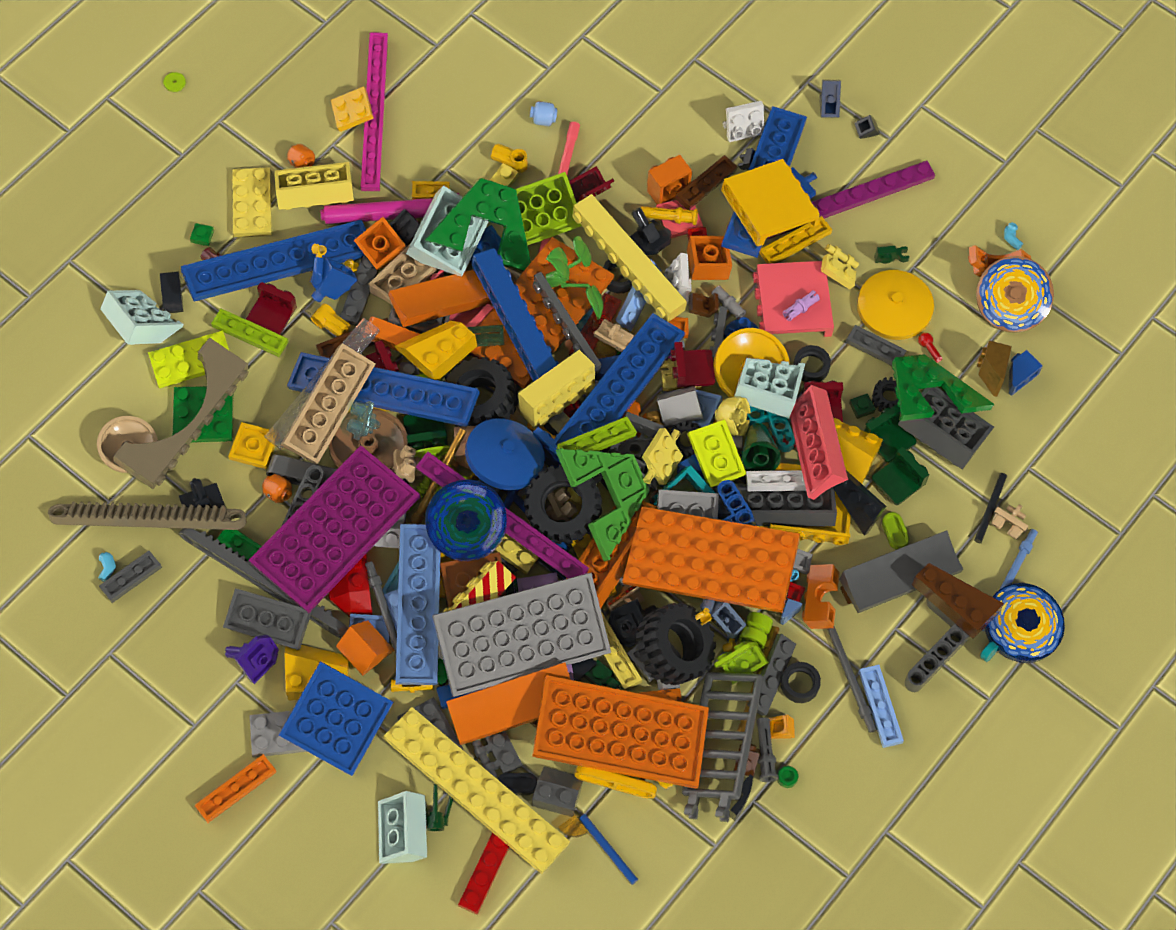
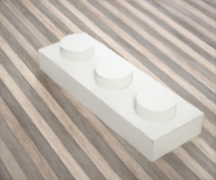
M802 470L746 471L747 491H806Z

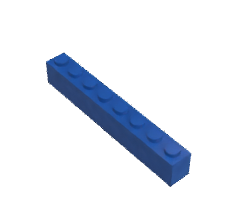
M495 248L474 254L472 267L534 382L559 363L554 360L550 346L546 345L542 331L538 330L534 316L528 312L526 301L521 299L518 286L513 284L511 274L508 269H505L501 255L497 254Z

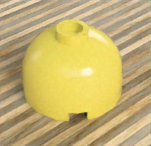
M730 397L723 400L715 411V420L717 422L725 420L732 436H743L749 427L750 420H746L747 414H750L748 400L741 397Z

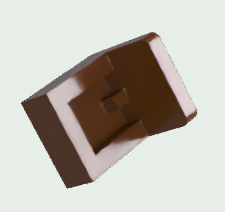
M696 293L689 295V313L709 318L718 311L720 306L718 294L714 293L710 297Z
M754 744L750 745L745 771L746 776L751 774L753 777L760 754V749ZM736 760L733 771H737L739 760Z

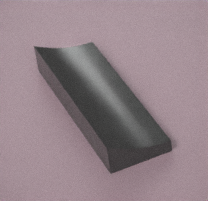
M734 483L752 511L757 526H770L771 524L781 526H835L837 509L833 488L826 490L813 500L808 498L807 491H747V483ZM718 486L714 487L715 493H718ZM719 495L717 519L723 520L730 516Z
M946 530L844 570L839 580L857 613H861L916 591L917 589L912 586L914 578L928 563L951 575L961 573L963 567Z

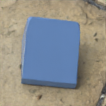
M788 599L780 619V624L784 625L801 610L802 603Z

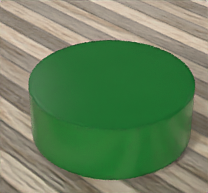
M784 766L778 772L777 781L782 787L791 788L798 781V772L792 766Z

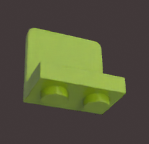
M743 641L734 647V652H725L717 657L718 662L714 665L716 668L723 667L724 671L729 673L752 674L769 662L757 642Z

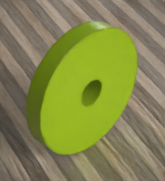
M178 72L169 73L163 81L165 88L170 92L181 91L186 85L185 77Z

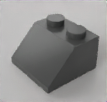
M544 766L534 792L533 807L573 817L583 781L577 779L575 774Z

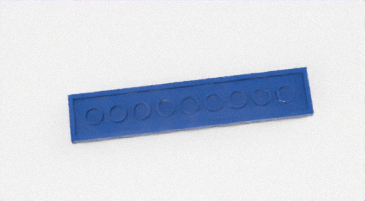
M772 106L749 170L781 159L790 166L807 116ZM734 211L721 247L758 258L762 245L758 247L755 245Z
M362 220L183 265L181 266V272L191 297L195 302L256 286L261 282L267 283L313 271L314 258L316 257V254H313L311 250L313 244L326 247L327 252L322 258L326 256L339 263H343L348 259L362 258L365 254L354 240L366 231Z
M652 313L549 445V450L557 454L555 451L557 444L621 419L670 356V350H674V342H680L685 332Z
M300 352L287 387L290 390L310 394L331 358ZM374 367L353 403L467 427L480 392L477 388Z

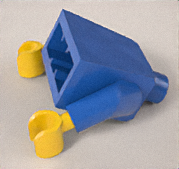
M313 244L311 250L313 254H316V257L314 258L311 283L316 290L311 296L319 303L325 296L336 300L343 293L349 291L351 286L358 280L354 271L358 270L359 264L354 262L353 259L346 260L343 265L326 256L322 258L327 252L326 247Z

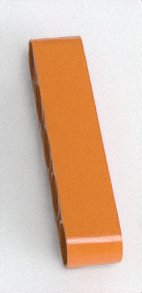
M372 316L362 332L364 338L372 342L382 340L384 346H388L396 351L398 350L395 348V345L420 335L414 331Z

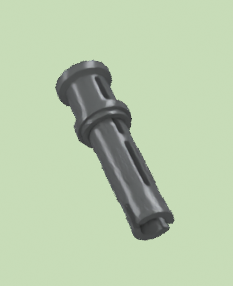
M759 718L756 720L760 747L758 764L761 767V775L759 778L762 782H773L778 780V774H776L775 770L777 759L772 751L770 719Z

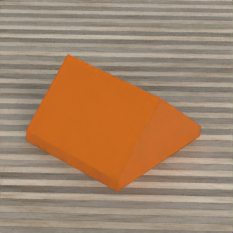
M384 217L380 218L354 240L377 270L390 264L406 248L405 243Z
M368 620L351 625L336 645L337 649L362 676L394 651V648Z

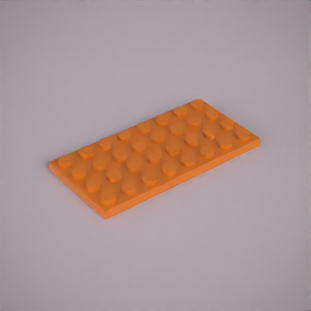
M554 237L548 241L514 283L518 286L521 299H524L527 303L528 312L534 316L538 330L542 331L546 345L550 346L552 355L565 340L561 325L554 321L550 308L547 309L545 307L541 294H537L534 290V275L542 272L546 279L547 273L556 270L546 258L557 247L562 248L568 259L567 265L572 264L579 258L575 250ZM592 260L588 267H585L581 261L569 269V280L566 283L595 285L600 294H602L614 279V274ZM561 285L552 288L575 325H577L591 308L586 295V288H562ZM493 308L473 332L476 336L477 347L469 355L478 357V359L489 357L490 361L492 359L499 361L510 372L514 383L524 389L532 381V378L497 312Z
M642 507L622 582L625 585L783 613L801 536L799 533Z
M546 675L532 757L697 789L699 787L709 707Z

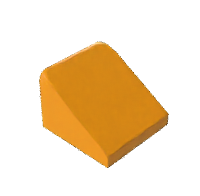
M782 715L769 718L771 739L795 738L794 719L791 716Z

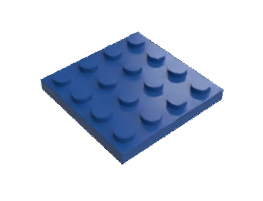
M320 661L278 736L353 776L390 710L393 701Z

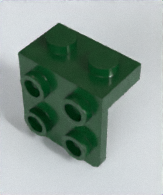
M898 405L886 408L877 418L872 417L865 424V432L875 434L883 439L878 453L885 462L894 460L897 450L901 447L909 450L917 443V440L911 433L906 432L898 425L901 414Z
M407 415L403 418L409 447L417 451L430 447L448 446L444 422Z
M901 447L897 450L894 460L873 475L872 481L895 505H900L926 485L930 474L924 465H920L915 460L914 455L910 451Z

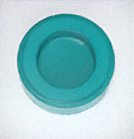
M990 642L981 652L980 658L988 662L996 654L999 646L994 642Z

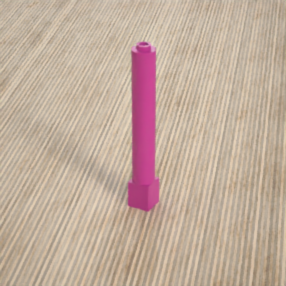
M433 198L324 205V209H321V221H325V224L351 223L362 220V222L378 221L382 217L386 220H394L403 209H406L414 218H424Z

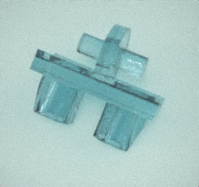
M371 401L365 404L355 402L351 406V414L357 415L358 419L349 420L346 430L353 433V438L356 440H360L361 436H367L368 433L372 434L373 429L380 427V422L376 420V414L372 413L374 403Z

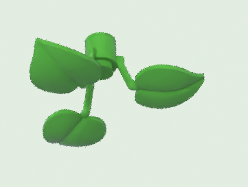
M575 236L573 246L579 257L578 260L567 265L568 259L563 249L560 247L553 249L546 260L556 270L547 273L546 280L551 288L559 285L562 288L585 287L587 298L598 320L603 311V299L596 286L566 283L569 280L570 268L581 261L585 267L591 264L589 248L580 236Z

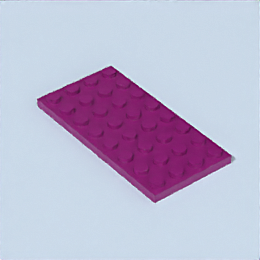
M360 445L249 559V562L307 613H310L420 498V494Z

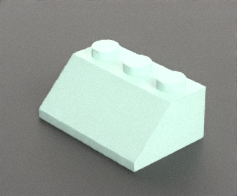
M405 791L378 801L379 863H406L427 858L425 795Z

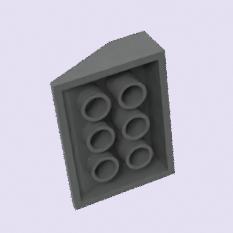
M938 387L925 388L921 394L934 410L932 417L900 421L898 425L906 432L918 438L922 443L931 447L936 453L951 461L953 465L963 470L994 426L974 412L961 414L949 396Z

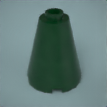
M761 423L752 424L747 431L741 455V461L746 471H774L781 461V454L766 426Z

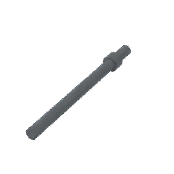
M368 562L365 564L370 578L368 581L370 587L374 589L396 654L397 631L381 587L382 581L380 576H377L373 562Z
M835 626L834 628H827L858 704L859 715L861 719H864L869 733H872L877 729L871 717L872 711L870 706H867Z

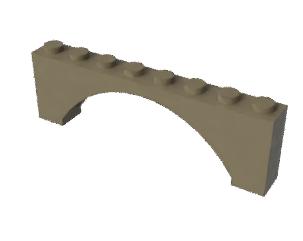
M211 338L198 351V360L202 362L206 374L207 391L204 403L196 417L180 432L166 439L143 444H129L125 441L113 456L116 465L151 489L163 483L168 470L172 471L175 468L180 455L184 456L187 453L191 441H196L199 438L203 426L210 424L215 411L222 409L226 397L234 394L238 382L244 381L249 373L247 362Z

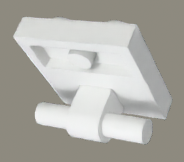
M762 101L726 108V121L723 122V127L727 129V139L729 142L762 135L764 130V105Z
M680 253L673 260L672 264L666 268L664 276L689 304V295L692 289L691 279H689L688 254Z

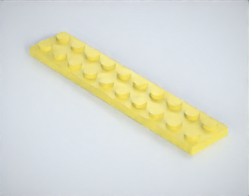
M413 707L384 735V740L539 873L543 874L570 844V841Z

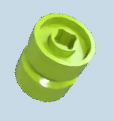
M749 612L745 621L746 627L743 628L739 640L740 642H757L760 649H763L767 641L766 634L770 633L773 620L765 614Z

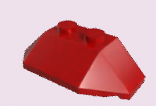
M366 554L329 592L330 601L347 614L348 617H350V614L373 615L370 584L368 581L369 575L365 566L367 563Z

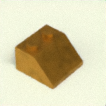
M989 340L987 347L982 348L977 362V367L980 368L978 375L992 395L997 397L1005 379L1012 346Z

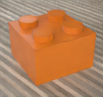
M681 155L670 157L666 162L659 166L655 165L648 171L647 192L657 205L675 199L676 194L691 183L692 170Z
M690 236L687 254L691 280L729 279L732 261L730 249L721 247L724 236Z

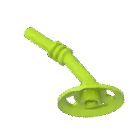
M450 446L420 449L416 451L415 456L423 458L428 451L439 459L440 456L448 452ZM424 476L422 483L419 482L420 486H416L417 490L415 491L420 494V498L424 497L423 494H426V490H428L431 479L427 476ZM418 500L406 511V515L410 513Z

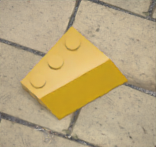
M448 321L395 345V348L429 379L439 380L477 347L475 334L463 323Z
M833 418L845 469L863 484L878 454L883 439L875 434L862 431L856 426H850L839 419Z
M301 645L300 650L285 646V682L288 701L299 700L320 661L350 678L349 661L343 654Z

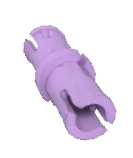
M812 290L802 299L798 298L795 304L783 311L785 318L789 316L786 320L791 321L800 313H805L810 306L820 300L819 295L816 294L814 296L816 292Z

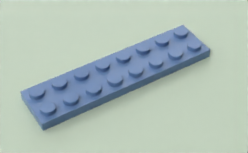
M400 524L396 685H437L438 637L432 615L439 614L441 550L431 539L430 525Z

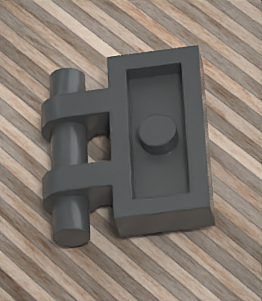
M506 731L485 737L488 744L486 746H482L480 740L472 743L475 749L474 754L480 759L483 768L495 778L498 777L495 770L499 768L504 774L522 767V762ZM492 752L496 761L490 762L487 754Z

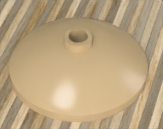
M134 416L117 417L109 421L101 429L97 439L98 454L101 460L112 470L128 473L114 463L113 456L125 441L129 444L152 443L157 441V436L154 429L141 418Z

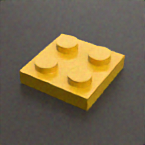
M364 86L331 100L337 128L340 132L374 118L367 90Z
M241 422L228 456L229 460L267 469L279 438V432Z

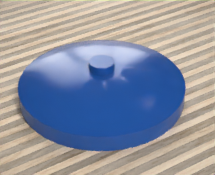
M491 419L480 423L471 431L465 445V456L470 469L479 479L495 488L503 490L525 488L530 485L533 478L537 479L538 473L544 466L545 455L539 439L527 427L512 420Z

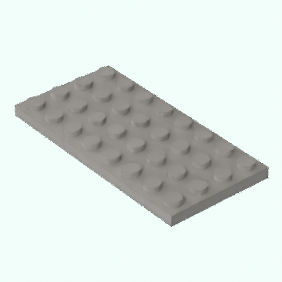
M591 573L432 615L453 697L498 685L566 662V665L611 653Z

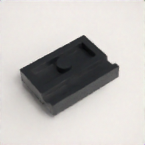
M403 209L390 223V226L407 247L412 242L420 223L406 209Z

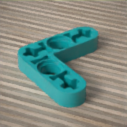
M750 406V413L756 411L760 414V417L752 418L750 414H747L746 420H750L749 427L755 423L762 424L768 422L778 449L782 452L792 451L795 438L788 419L765 411L766 415H764V410ZM782 423L785 425V428L779 430L774 425ZM783 435H785L786 440L789 441L788 445H786V443L783 442Z

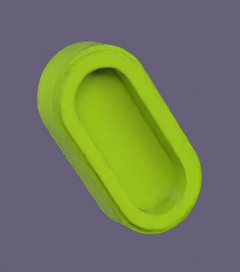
M896 512L886 513L882 519V527L890 546L895 550L908 546L910 538L901 516Z

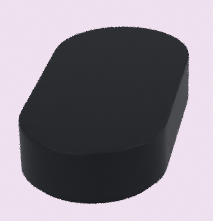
M504 773L497 778L515 795H530L534 793L538 782L532 773Z

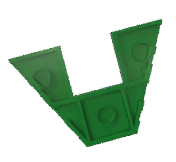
M479 178L474 183L473 187L466 192L463 198L450 210L433 232L425 238L427 242L461 252L463 251L471 216L504 226L498 254L503 259L504 266L524 272L531 263L516 189L483 178Z
M925 354L895 357L892 362L893 375L897 383L895 388L896 397L899 400L897 404L901 412L900 421L932 417L934 410L919 391V389L942 387L961 414L991 410L994 406L990 400Z

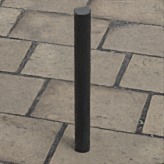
M1005 473L999 474L974 539L976 543H982L1007 478Z

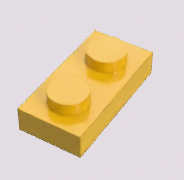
M412 181V200L434 198L442 186L450 189V181Z

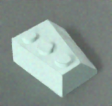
M141 290L107 291L101 306V311L125 342L130 345L161 343L184 325L180 321L175 322L172 320L169 312L158 309L156 307L157 303Z
M746 358L734 397L746 398L749 406L789 418L796 402L805 363L789 365V362L781 361V364L771 363L770 360Z

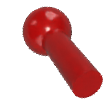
M922 333L918 338L920 346L927 348L936 363L942 361L941 355L933 345V336L930 333Z

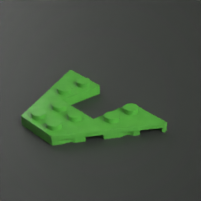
M556 449L555 451L571 487L578 486L599 473L602 474L616 509L589 523L588 526L603 561H608L611 559L610 555L615 546L620 543L622 534L626 533L630 526L634 513L639 510L642 500L649 493V488L643 481L644 477L634 454Z

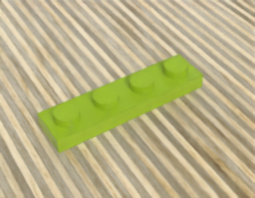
M221 308L211 322L213 328L220 331L223 330L224 333L277 357H280L289 342L288 338Z
M624 417L557 444V449L600 451L636 436L637 431L629 418Z

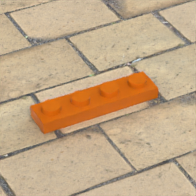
M263 754L194 806L205 821L209 823L274 775L276 769Z

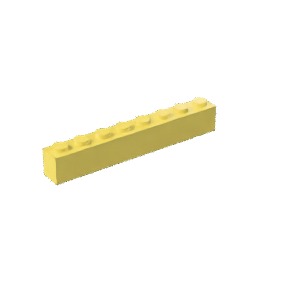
M592 194L574 205L573 218L576 223H580L584 227L586 234L596 241L600 250L606 252L609 260L620 268L621 274L631 281L634 289L642 293L645 301L655 308L660 318H664L665 321L669 322L685 311L687 301Z

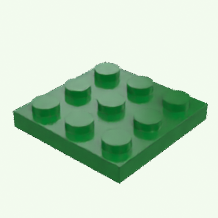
M207 386L174 387L172 436L188 426L196 417L204 403ZM234 394L226 397L222 409L215 411L208 426L204 425L199 438L196 441L192 440L191 443L233 441Z

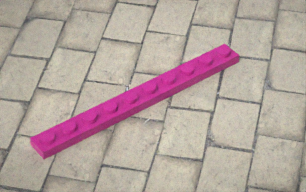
M370 33L366 90L374 118L364 122L361 191H380L388 33Z

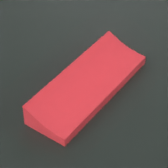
M811 385L796 400L790 420L807 496L815 500L826 490L847 481L848 477L827 391Z

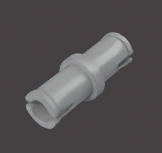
M717 286L712 291V294H718V300L722 303V307H727L736 319H740L746 314V311L736 302V299L730 296L721 286Z

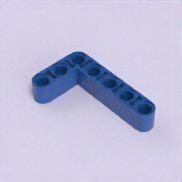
M724 480L719 483L718 493L730 514L723 521L757 526L752 511L735 484L730 480Z

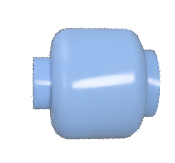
M537 101L535 107L531 106L530 117L533 118V122L536 125L551 126L552 122H556L557 108L551 102Z

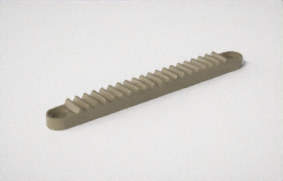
M72 501V504L53 505L48 510L51 523L56 525L238 530L246 525V516L243 510L226 509L223 505L221 508H218L216 505L213 508H210L208 505L205 508H202L201 505H198L197 508L190 505L187 508L184 504L181 507H178L177 504H174L173 507L169 504H166L165 507L158 504L155 507L152 503L150 506H147L145 503L142 506H139L137 503L134 506L130 503H127L126 506L119 503L117 506L114 502L111 505H108L106 502L103 505H100L98 502L95 505L91 502L85 505L82 501H80V504ZM63 513L62 515L54 516L55 514ZM234 518H241L237 521H231Z

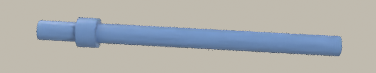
M1031 529L1025 541H1022L1019 546L1020 551L998 592L1011 586L1026 555L1030 554L1033 548L1032 543L1038 534L1036 530ZM987 625L982 631L987 632L989 625Z

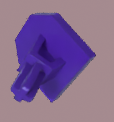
M268 635L255 636L249 643H244L242 647L229 646L225 648V656L227 658H234L253 684L276 663L279 648Z

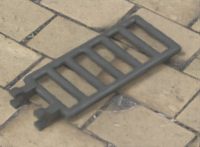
M707 672L705 675L699 706L707 707L709 699L750 701L749 712L708 711V718L744 720L747 722L745 732L706 729L705 738L743 740L741 751L703 749V757L739 760L737 771L701 769L700 777L734 779L733 791L682 787V794L689 796L688 803L684 809V814L689 815V819H698L700 797L720 799L715 816L720 817L719 820L721 822H729L731 800H738L741 797L763 684V676L761 674ZM713 680L754 682L752 693L711 691Z

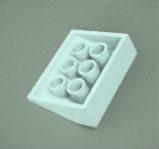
M442 186L435 194L406 254L422 264L463 276L489 221L471 216L463 251L461 252L425 241V238L433 232L450 210L463 198L447 187Z

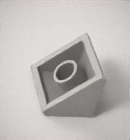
M695 385L657 395V402L665 428L674 427L676 424L684 421L703 419Z

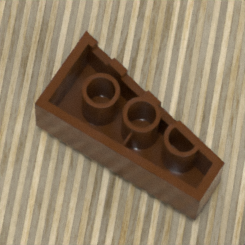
M928 563L915 576L912 583L914 588L972 639L1000 613L1004 605L1001 601L931 563Z

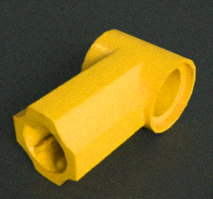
M495 144L493 147L491 159L504 163L519 173L527 170V153L523 149L513 150L501 144Z
M323 303L310 317L317 327L321 329L326 328L337 337L348 333L351 325L336 315L332 307L326 303Z

